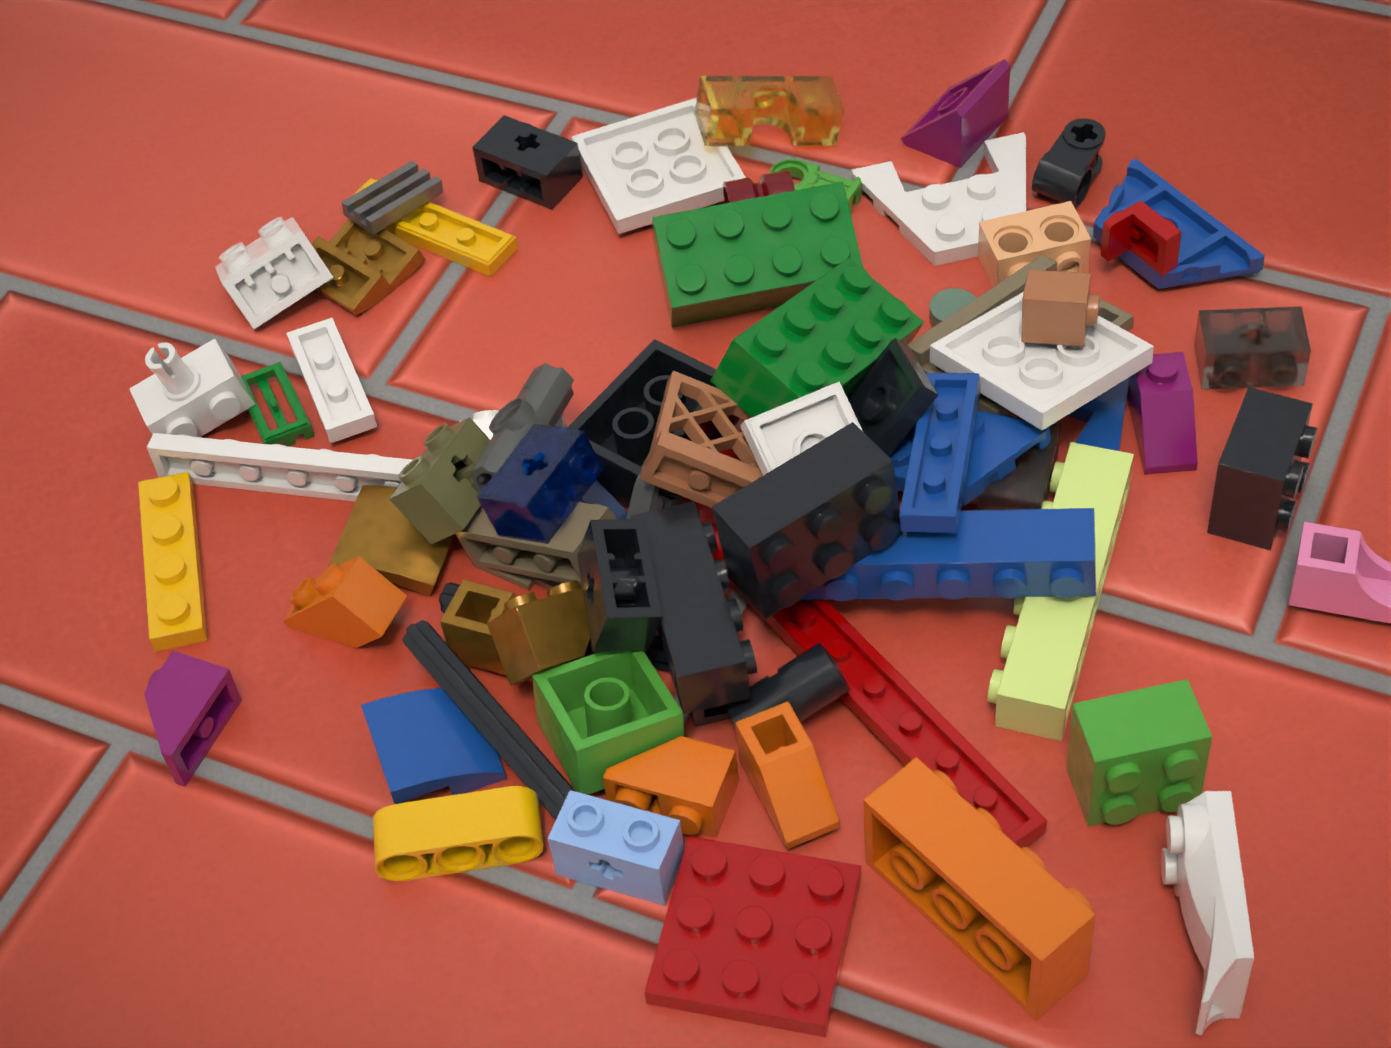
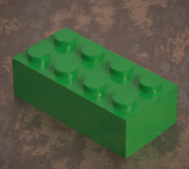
M843 182L652 217L653 242L671 327L779 307L847 258L863 268Z
M847 258L734 338L710 382L725 393L750 417H755L837 382H840L848 397L890 341L897 338L903 343L909 344L915 338L924 321L914 314L904 302L894 297L875 281L865 269Z

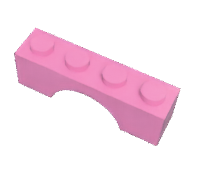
M1304 522L1295 562L1289 605L1391 623V563L1379 557L1369 548L1361 531Z

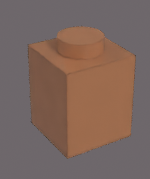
M1028 269L1022 299L1021 342L1085 346L1087 326H1097L1100 295L1090 294L1091 273Z

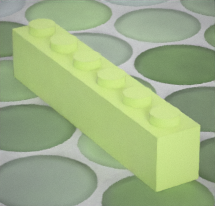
M1071 442L1065 463L1055 462L1050 482V492L1056 494L1053 502L1044 500L1042 509L1094 508L1096 596H1076L1072 598L1033 596L1015 598L1013 614L1019 615L1017 627L1011 625L1006 627L1001 647V658H1006L1007 661L1004 671L994 669L988 690L987 702L996 704L995 727L1058 741L1063 740L1130 490L1134 454Z

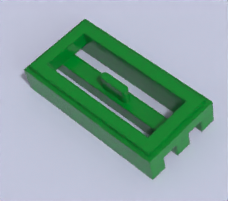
M281 362L241 376L255 402V405L247 410L263 444L272 445L284 441L288 447L296 444L294 437L303 434L305 440L314 437L311 424ZM276 378L296 419L295 422L287 424L267 379ZM257 383L276 423V429L269 430L249 386Z

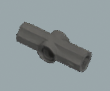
M546 363L534 368L518 396L506 404L490 422L489 430L493 436L471 470L473 476L471 486L482 497H489L500 503L513 498L531 465L541 460L555 445L558 433L553 428L574 394L572 390L574 380L563 368H555Z

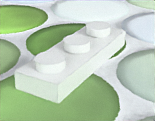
M333 318L287 332L291 349L329 442L333 443L376 428L377 423L374 413Z

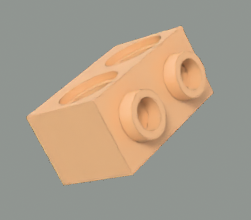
M1071 201L979 222L978 258L992 287L1042 254L1057 262V271L1088 273L1091 238Z

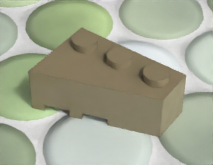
M517 490L513 498L502 503L486 497L464 530L455 534L474 567L530 591L534 584L550 590L572 580H578L581 588L582 583L577 554L590 520L616 519L609 507L600 504L565 500L560 497H548Z

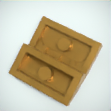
M350 219L345 222L329 242L318 236L311 244L333 276L332 279L315 290L355 315L381 302L402 285L426 260L418 248L389 231L382 229L372 235Z
M363 485L328 566L332 563L340 566L360 556L390 582L430 597L454 534L431 544L389 500L398 487Z

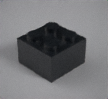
M1248 387L1218 463L1207 533L1271 551L1277 531L1288 532L1296 507V501L1289 500V498H1295L1296 493L1301 494L1304 489L1310 463L1301 461V459H1309L1318 430L1317 427L1309 426L1313 403Z

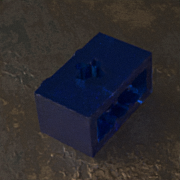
M534 424L477 496V499L498 536L548 544L604 469L584 430Z

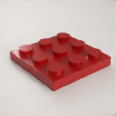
M688 836L644 992L646 1004L826 1037L861 883V865Z

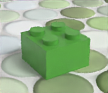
M644 651L598 652L532 675L537 723L576 792L589 795L605 789L603 776L607 768L675 738L684 737L683 712Z
M1188 679L1072 704L1066 770L1087 826L1102 823L1111 825L1122 824L1132 820L1135 816L1161 810L1177 812L1179 804H1185L1202 794L1212 735Z

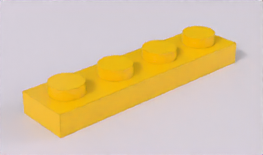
M183 472L140 481L138 484L149 640L155 652L207 641L194 485L189 472Z

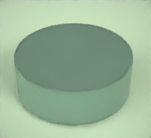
M960 288L944 289L936 293L929 305L931 325L933 327L975 300L976 297L971 292Z

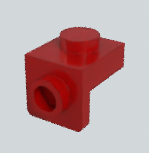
M1140 200L1123 211L1112 214L1104 222L1100 255L1107 261H1111L1130 250L1161 276H1164L1177 268L1181 231L1170 220L1163 218Z

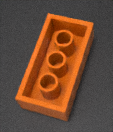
M916 757L863 799L865 863L1032 1018L1037 1021L1088 976L1096 916L1088 900L1077 889L1070 886L1065 888L1050 875L1044 863L1034 851L1027 847H1018L1002 833L1000 825L988 811L983 808L975 809L961 797L956 786L947 775L939 770L933 772Z

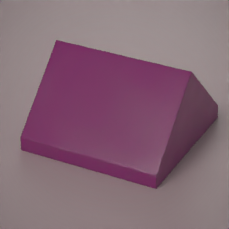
M1003 59L949 87L901 138L903 143L907 147L961 168L1008 117L1010 65Z

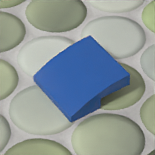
M442 688L402 693L361 705L394 804H399L449 786L452 795L468 793L506 779L498 753Z

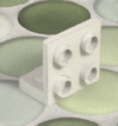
M282 217L270 221L258 231L261 236L246 247L242 242L230 247L219 256L221 263L215 267L222 285L253 329L333 278L293 217L286 221Z

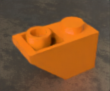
M357 556L340 566L332 563L315 579L308 576L301 581L289 598V601L294 605L283 622L293 629L356 649L383 636L407 595L364 559Z
M787 701L735 722L739 761L786 849L840 828V821L813 744L790 703Z
M680 736L607 768L603 776L607 800L680 820L682 834L696 835L699 833L717 838L739 783L736 750Z

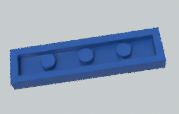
M926 373L937 391L938 397L916 424L899 513L901 532L957 533L980 395L979 373Z

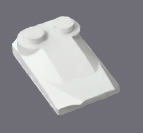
M1205 791L1189 802L1179 804L1177 816H1167V848H1162L1163 884L1173 885L1175 895L1180 898L1188 935L1204 968L1202 999L1195 1032L1201 1036L1210 1024L1219 1019L1240 1018L1254 961L1231 791Z

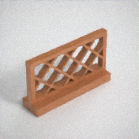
M673 371L667 381L650 452L642 465L639 479L712 508L715 504L763 476L743 432H738L727 416L734 415L744 420L752 417L720 389ZM678 393L695 399L702 407V410L689 413L678 398ZM712 421L723 437L710 441L698 424ZM683 429L691 441L669 432ZM732 448L741 461L719 452Z

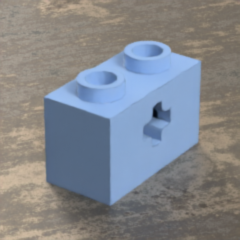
M572 790L569 791L547 838L556 875L666 906L675 884L684 852L680 820Z

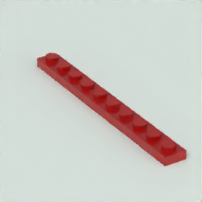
M684 497L683 504L693 500ZM695 502L701 522L710 520L714 529L718 552L712 553L713 560H724L712 508ZM729 579L730 586L797 655L802 654L819 642L824 645L851 689L839 698L905 766L917 757L933 772L935 770L943 772L954 783L961 797L975 809L983 808L988 811L1000 825L1002 833L1020 848L1027 847L1046 833L1047 819L827 600H799L793 606L783 608L765 619Z

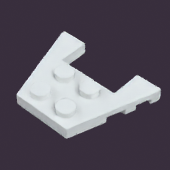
M1022 132L984 141V156L992 171L991 174H978L969 179L946 184H932L923 189L905 192L892 161L852 169V180L855 181L857 177L861 178L862 193L865 192L873 199V207L882 216L889 215L899 225V232L934 266L978 257L979 222L1026 211V136Z

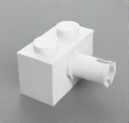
M215 338L182 358L177 354V350L172 344L167 342L157 344L166 356V359L163 360L152 347L146 354L145 364L155 374L129 388L143 420L152 434H185L191 437H201L255 405L238 369Z

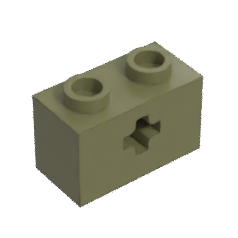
M470 417L451 427L447 423H443L426 437L423 445L427 449L422 456L416 457L403 468L398 475L402 482L389 499L431 544L464 530L486 498L482 497L471 486L473 483L471 470L490 439Z

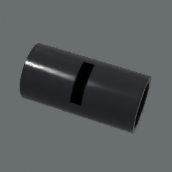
M819 642L778 668L777 673L769 677L767 675L749 687L750 699L725 704V707L735 724L737 721L788 701L801 722L851 689L827 649Z

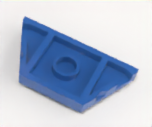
M1136 158L1130 161L1127 166V176L1121 186L1116 185L1109 197V205L1102 208L1094 222L1093 237L1101 243L1104 222L1112 214L1123 211L1141 200L1163 218L1170 220L1181 231L1177 268L1164 276H1161L1130 250L1118 256L1158 289L1253 274L1263 269L1264 254Z
M977 410L962 505L965 506L982 494L990 483L1001 480L1015 470V459L1031 447L1035 446L1040 451L1047 447L1051 441L1050 428L1047 427L1044 430H1040L1026 420ZM916 424L889 456L893 460L896 486L899 491H904Z

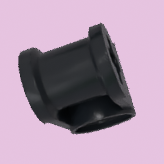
M1087 118L1069 122L1049 152L1045 153L1039 161L1032 180V191L1062 203L1071 201L1074 207H1079L1086 197L1090 186L1102 170L1103 162L1102 157L1099 155V150L1105 141L1104 127L1099 122Z

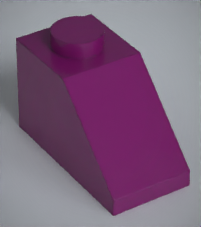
M1184 353L1153 354V362L1129 377L1127 393L1144 475L1197 470L1193 388Z
M172 651L161 669L156 670L152 674L144 695L164 760L175 783L186 787L242 699L228 668Z

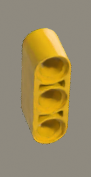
M508 786L393 804L383 807L373 816L375 872L379 877L389 881H410L523 863L538 857L542 853L544 846L539 798L537 793L528 787Z

